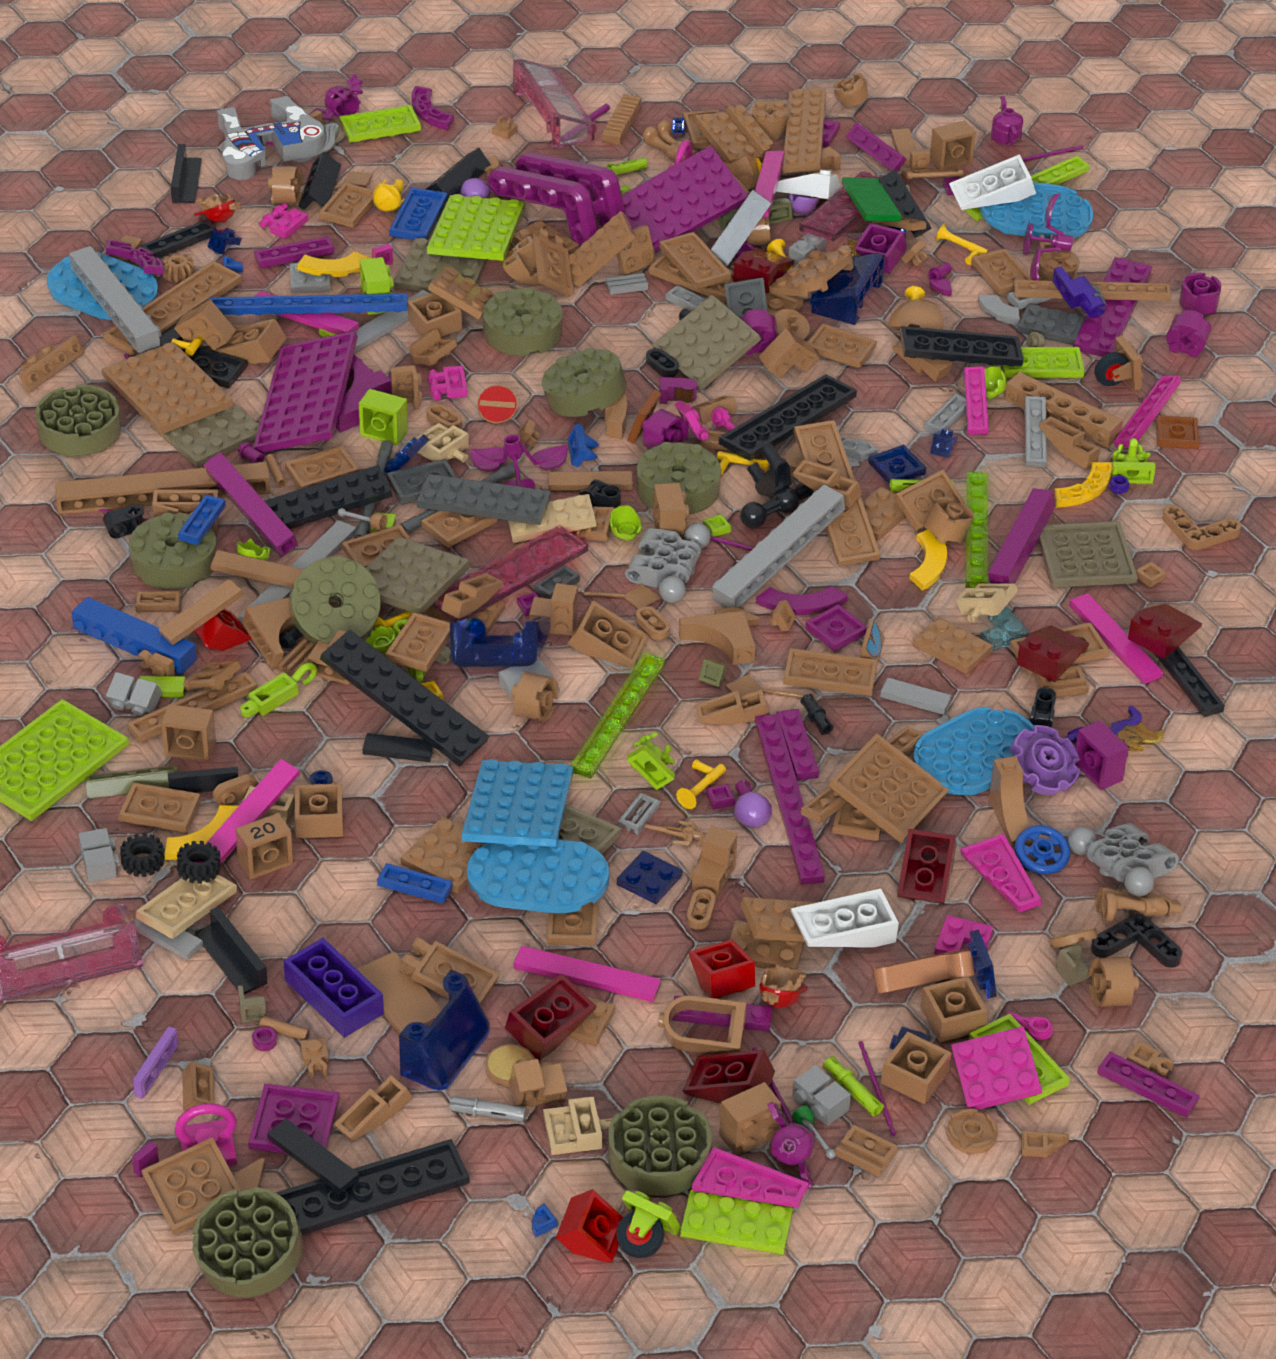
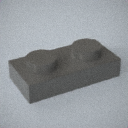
M563 565L535 583L534 592H537L543 598L552 599L556 583L575 585L580 581V574Z

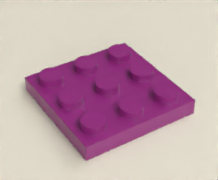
M264 1083L248 1141L249 1149L285 1153L268 1140L267 1136L268 1132L285 1119L289 1120L327 1149L340 1100L339 1092Z

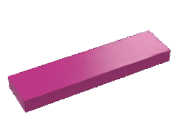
M984 366L964 367L968 435L989 434Z

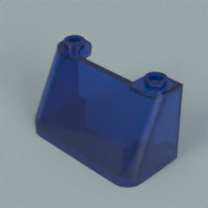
M873 253L852 257L854 268L851 271L840 270L827 281L828 289L826 291L817 290L816 293L811 295V313L856 325L859 320L857 316L858 308L862 309L864 297L872 286L880 288L883 284L885 255Z
M538 617L531 621H526L525 628L520 632H516L515 635L487 636L486 625L478 618H464L450 622L452 661L460 667L534 665L538 661L550 633V617Z
M452 969L443 979V988L449 993V1002L431 1025L413 1022L408 1024L399 1034L400 1075L434 1090H444L452 1084L490 1033L489 1020L470 983L463 974Z

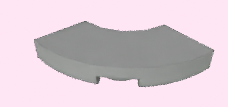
M978 294L979 306L986 314L990 313L996 317V320L1003 323L1019 324V307L1003 303L998 295Z
M840 436L847 456L864 461L878 455V449L872 444L861 439L855 441Z

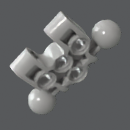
M693 523L685 530V540H682L676 531L655 528L647 529L638 545V549L643 555L632 557L625 571L626 578L636 584L655 588L659 587L660 597L668 603L679 602L685 596V583L695 573V566L701 555V549L710 543V530L702 523Z
M1131 823L1107 829L1104 838L1097 840L1095 833L1085 826L1074 828L1067 838L1070 850L1074 854L1080 856L1087 855L1088 860L1099 867L1102 875L1114 877L1117 881L1124 882L1127 891L1137 897L1146 896L1151 892L1155 883L1154 878L1174 870L1179 861L1178 855L1163 844L1148 845L1150 841L1149 835Z

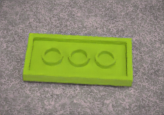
M411 105L340 116V124L349 142H360L361 140L421 131V124Z
M1021 347L1024 359L1022 367L1002 365L1005 377L1011 379L1019 372L1034 379L1084 378L1085 373L1079 347Z
M1008 1014L971 1032L969 1040L1018 1028L1021 1025L1011 1014ZM1025 1030L1042 1088V1094L1023 1098L1030 1105L1068 1086L1070 1078Z
M690 1190L680 1237L784 1255L793 1207Z

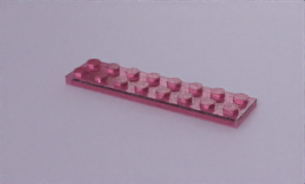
M860 172L854 178L879 179L881 177L873 176L869 172ZM842 187L800 223L799 231L835 241L862 218V215L845 188Z
M558 525L457 580L431 606L458 624L588 552V544L561 525ZM485 573L504 581L503 586L495 595L467 616L458 619L442 611L445 594L459 590L461 581Z

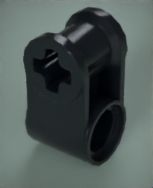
M593 480L589 488L584 489L580 493V495L589 494L592 507H614L615 509L621 506L620 489L617 486L606 484L600 480Z
M135 504L107 512L103 517V522L109 536L117 539L132 534L137 527V523L140 525L145 522L143 520L144 508Z
M1042 687L1037 690L1030 716V722L1033 725H1043L1052 728L1056 693L1053 689Z

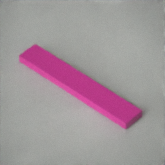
M260 291V292H258L255 296H276V295H273V294H270V293H267V292H264V291ZM288 313L278 315L337 335L356 331L359 328V322L332 313Z
M1180 376L1160 377L1114 440L1115 447H1118L1120 444H1123L1124 447H1129L1132 438L1137 439V441L1140 440L1181 383Z
M1088 593L1070 599L1069 606L1085 623L1091 622L1103 642L1143 684L1162 678L1163 671L1136 643L1128 639V634Z
M280 759L207 841V843H212V847L216 846L217 851H220V865L237 846L235 829L260 820L300 775V771Z
M525 946L520 947L514 961V969L551 978H557L563 974L572 983L651 1002L655 1001L661 986V979Z

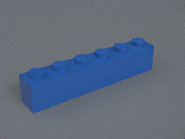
M85 598L71 611L74 629L127 651L132 655L138 656L142 650H147L152 655L156 652L174 660L175 673L182 675L197 660L195 643L183 638L176 644L171 645L160 634L158 627L92 598Z

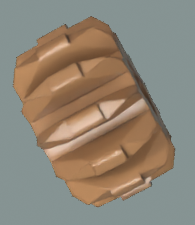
M171 254L170 257H165L162 262L164 265V280H169V283L176 282L178 284L195 272L192 258L187 257V254Z

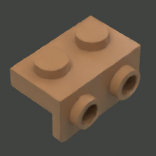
M432 329L409 345L408 348L415 364L432 366L438 363V359L451 354V350L457 347L455 339H441L438 329Z
M415 365L390 368L391 395L406 398L407 403H413L414 409H419V401H422L421 389H418V385L422 383L421 374L416 372Z

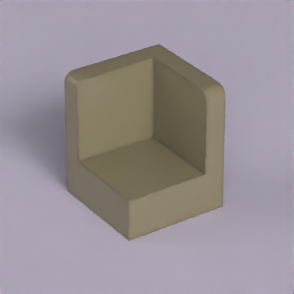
M1079 943L1059 950L1056 971L1069 986L1090 978L1088 977L1087 966L1080 959L1082 946Z
M243 985L238 986L242 1023L260 1021L262 1016H266L264 996L244 997Z

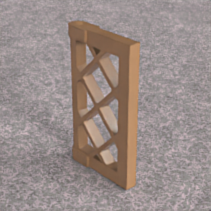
M957 167L901 170V175L906 179L946 176L963 177V170Z

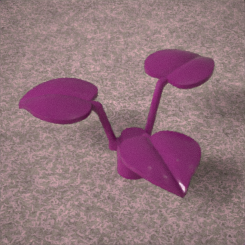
M1055 194L1050 197L1045 213V228L1057 233V235H1053L1052 239L1031 236L1033 224L1028 223L1023 243V255L1028 254L1031 240L1050 242L1051 246H1054V248L1046 249L1037 248L1030 267V277L1032 280L1040 281L1038 268L1041 253L1060 252V250L1071 251L1073 236L1064 235V231H1059L1050 224L1053 207L1061 194Z
M509 435L504 439L505 446L503 448L471 449V457L478 469L492 471L498 469L501 463H505L508 456L514 462L516 480L507 481L504 485L535 489V483L532 479L520 480L517 460L522 457L523 451L533 465L539 464L541 469L549 470L558 468L565 462L568 445L543 449L531 456L525 447V443L521 444V439L518 435Z

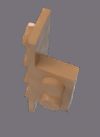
M72 335L60 345H45L39 349L40 352L38 354H33L25 359L26 363L20 366L22 372L18 376L27 392H31L85 351L76 335Z

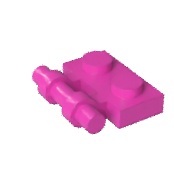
M283 203L274 207L273 212L264 215L259 225L262 228L269 226L270 233L286 239L308 221V214L294 208L286 211L288 206Z
M463 366L443 367V372H437L434 369L429 371L428 383L431 385L430 394L435 401L440 400L441 394L445 393L447 398L467 397V385Z
M681 400L674 404L680 416L688 422L690 431L699 440H707L708 431L698 422L700 416L696 410L692 409L690 404L686 405Z

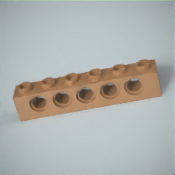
M1021 372L1006 383L1004 400L1025 409V396L1046 397V419L1052 416L1085 432V438L1106 448L1114 442L1121 432L1122 419Z

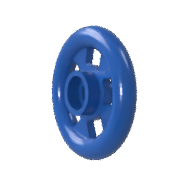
M1035 825L1024 829L1018 835L1015 842V853L1021 864L1030 871L1038 874H1053L1059 872L1067 865L1070 859V846L1066 838L1056 829ZM1040 834L1049 836V840L1046 838L1039 839ZM1027 839L1033 841L1031 847L1025 845ZM1053 846H1060L1061 853H1054ZM1032 854L1038 860L1033 862L1028 855ZM1052 858L1055 863L1047 865L1045 861Z

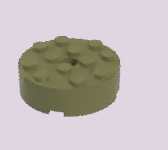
M530 287L498 292L487 301L483 308V335H485L487 343L491 347L502 353L515 356H528L529 352L536 351L543 353L557 345L562 337V308L558 301L549 293L533 290Z
M587 348L584 351L558 358L556 363L549 367L542 377V387L550 409L558 415L567 417L588 415L587 411L599 408L601 411L609 407L623 395L627 386L618 356L610 350Z
M76 385V388L64 390V387L58 388L45 395L39 401L35 410L38 437L41 443L49 450L66 455L67 457L103 452L117 440L121 432L120 410L117 399L109 391L97 386Z
M663 442L661 445L646 451L638 461L637 493L642 502L652 509L654 484L679 483L681 491H685V505L689 507V515L709 508L719 496L720 463L711 452L702 448L699 444Z
M164 513L148 519L136 527L129 539L130 562L134 575H138L146 585L165 590L184 589L192 587L193 583L200 579L206 580L214 572V570H211V563L217 551L216 536L213 529L210 528L200 544L196 545L178 540V533L191 514Z
M326 557L308 565L296 579L289 597V611L295 627L298 628L308 641L315 644L318 641L330 643L338 630L347 632L350 629L356 635H359L360 638L364 637L374 625L380 610V592L375 579L361 564L345 557ZM329 599H337L340 606L338 608L332 607L329 604Z
M655 1095L636 1099L628 1103L627 1108L619 1114L616 1113L611 1121L608 1135V1160L615 1176L624 1185L645 1195L667 1196L684 1192L692 1187V1183L711 1152L712 1132L709 1122L700 1110L697 1112L688 1106V1102L679 1098Z
M253 1187V1190L242 1191L234 1189L214 1199L201 1212L192 1232V1250L204 1278L219 1292L233 1297H255L276 1289L293 1274L300 1262L303 1251L302 1232L291 1206L277 1193L259 1187Z

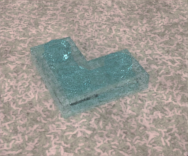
M1006 606L999 615H988V620L994 625V628L982 631L981 639L993 645L992 651L1010 646V640L1027 637L1030 632Z

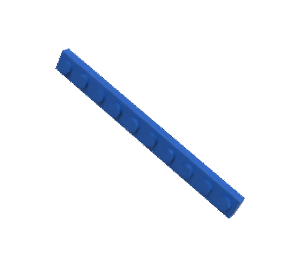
M408 294L209 297V300L211 299L223 315L380 313L382 311H407Z

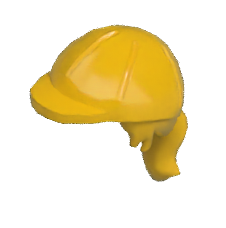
M395 179L392 185L385 184L387 180H384L375 186L373 202L379 210L393 212L401 207L405 198L401 200L400 193L404 189L403 180Z

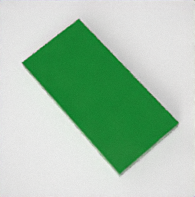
M842 178L841 183L865 221H901L902 215L878 178Z

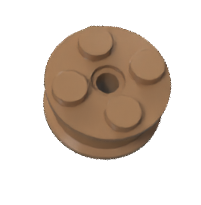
M1065 250L1041 253L1038 268L1040 281H1052L1054 269L1060 266L1070 275L1071 280L1077 278L1076 270L1080 264L1079 258L1073 252Z

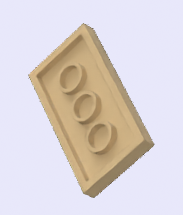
M589 494L549 502L540 525L508 521L513 543L597 526Z
M216 875L214 880L210 878V882L207 883L205 880H202V884H198V880L190 883L189 878L186 881L181 878L136 910V919L174 939L208 914L211 909L216 908L235 894L237 885L220 875Z

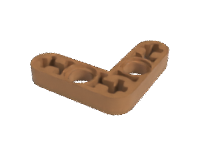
M1168 505L1164 508L1163 521L1189 549L1200 550L1235 539L1240 535L1241 523L1238 520L1225 519L1199 528L1179 506ZM1179 526H1186L1188 529H1183ZM1208 533H1215L1218 536H1213Z

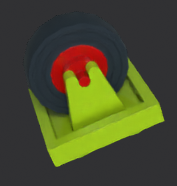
M626 1190L622 1201L630 1213L625 1215L619 1222L617 1241L622 1250L629 1256L646 1258L656 1253L662 1246L664 1231L677 1237L681 1226L670 1206L662 1202L655 1204L649 1201L650 1198L640 1191H636L634 1194Z

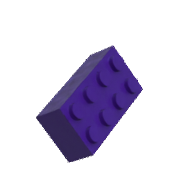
M324 938L283 960L285 981L344 1038L384 1014L383 994Z

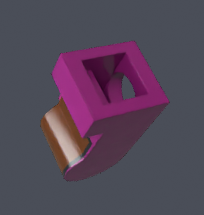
M660 377L659 391L661 396L659 404H667V401L681 400L687 403L695 401L697 398V382L688 378Z

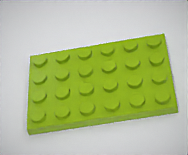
M450 195L427 246V254L504 261L524 212L525 202L517 199L501 200L496 197L488 199L480 196Z
M61 699L0 746V802L33 821L83 782L86 777L93 774L129 745V738Z

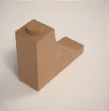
M289 597L245 608L242 620L243 626L272 670L279 668V663L282 661L284 654L279 642L280 635L289 631L294 626L289 611Z
M744 611L679 618L678 635L680 640H695L711 644L722 650L729 657L733 665L754 662L755 643Z
M1012 756L994 759L989 801L1011 847H1015L1018 835L1030 826L1024 805L1023 770L1017 757ZM1027 839L1025 845L1033 844V841Z

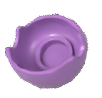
M471 178L463 183L460 195L488 198L490 188L482 179Z
M791 194L788 198L792 202V210L801 215L813 212L818 201V197L812 199L810 196L801 197L796 194Z
M747 792L736 801L734 815L742 825L760 828L768 823L772 815V805L763 795L756 792Z

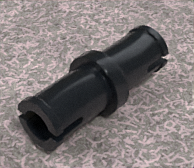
M812 694L804 695L800 703L808 712V718L816 724L822 735L825 733L829 734L834 726L827 718L825 709L818 705Z

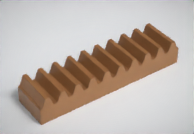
M623 94V98H621L614 113H612V117H610V121H608L603 130L602 142L621 145L641 108V97Z

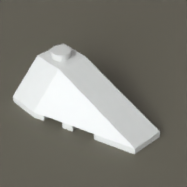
M820 170L818 173L778 181L776 192L826 199L842 196L838 175L831 174L830 170Z

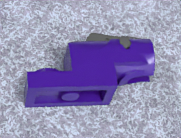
M1062 266L1054 269L1052 282L1071 309L1080 306L1090 318H1096L1105 312L1106 302L1098 286L1091 285L1084 276L1071 280L1070 275L1064 271Z

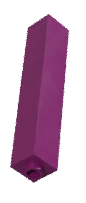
M221 452L203 464L208 476L280 557H283L298 546L296 538L290 529Z
M1032 489L988 572L990 584L1016 583L1055 508L1053 491Z

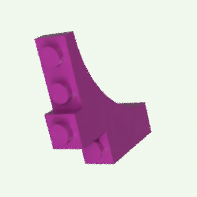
M353 355L349 372L353 384L343 397L336 424V429L340 433L360 425L359 402L369 389L391 394V378L386 376L381 370L373 372L356 355Z

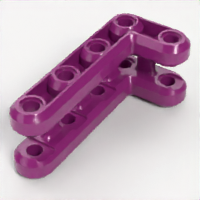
M526 152L518 157L516 169L498 167L489 174V187L499 196L562 209L567 216L572 240L578 243L579 246L591 238L598 230L596 215L601 227L620 211L626 215L618 177L612 170L606 167Z

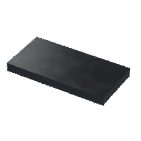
M201 347L196 350L193 356H188L218 386L230 389L248 366L247 360Z

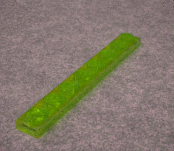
M967 472L966 505L974 512V517L966 534L965 588H975L978 584H988V473Z
M647 653L642 655L570 765L573 767V773L592 779L664 667L665 659Z

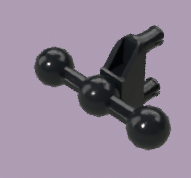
M772 443L767 444L761 449V452L770 464L768 471L764 473L758 462L751 464L747 468V471L756 483L755 489L758 494L767 496L769 499L773 498L762 505L757 502H749L742 507L740 513L741 521L746 527L751 529L762 526L766 521V516L778 510L783 513L793 512L797 509L800 500L813 494V490L806 485L796 489L790 487L792 484L790 466L786 459L779 456Z

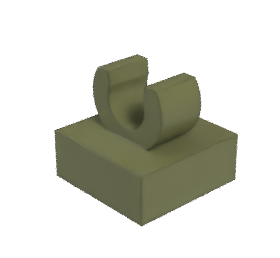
M705 658L699 680L717 687L722 686L727 665Z

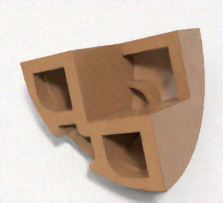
M746 155L733 163H725L731 173L747 190L756 187L759 170L755 157Z
M529 235L512 249L513 254L505 258L503 268L510 277L518 282L527 285H542L538 283L533 239Z
M919 299L909 300L901 304L894 311L889 320L888 327L900 331L901 326L943 330V315L940 308L933 302Z

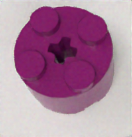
M1201 272L1188 274L1182 282L1179 298L1180 306L1184 310H1193L1202 315L1216 313L1222 286L1219 279L1215 276H1211V278L1206 277V273Z
M762 309L749 310L745 312V316L739 317L758 333L761 338L745 355L763 352L778 337L776 319L773 315H769L768 311Z
M1185 310L1181 314H1176L1166 335L1169 350L1173 353L1182 352L1189 354L1191 357H1198L1212 330L1210 322H1206L1201 313L1193 310Z
M659 409L642 424L644 429L643 445L650 449L661 445L663 442L682 443L683 439H687L689 434L688 422L664 409Z

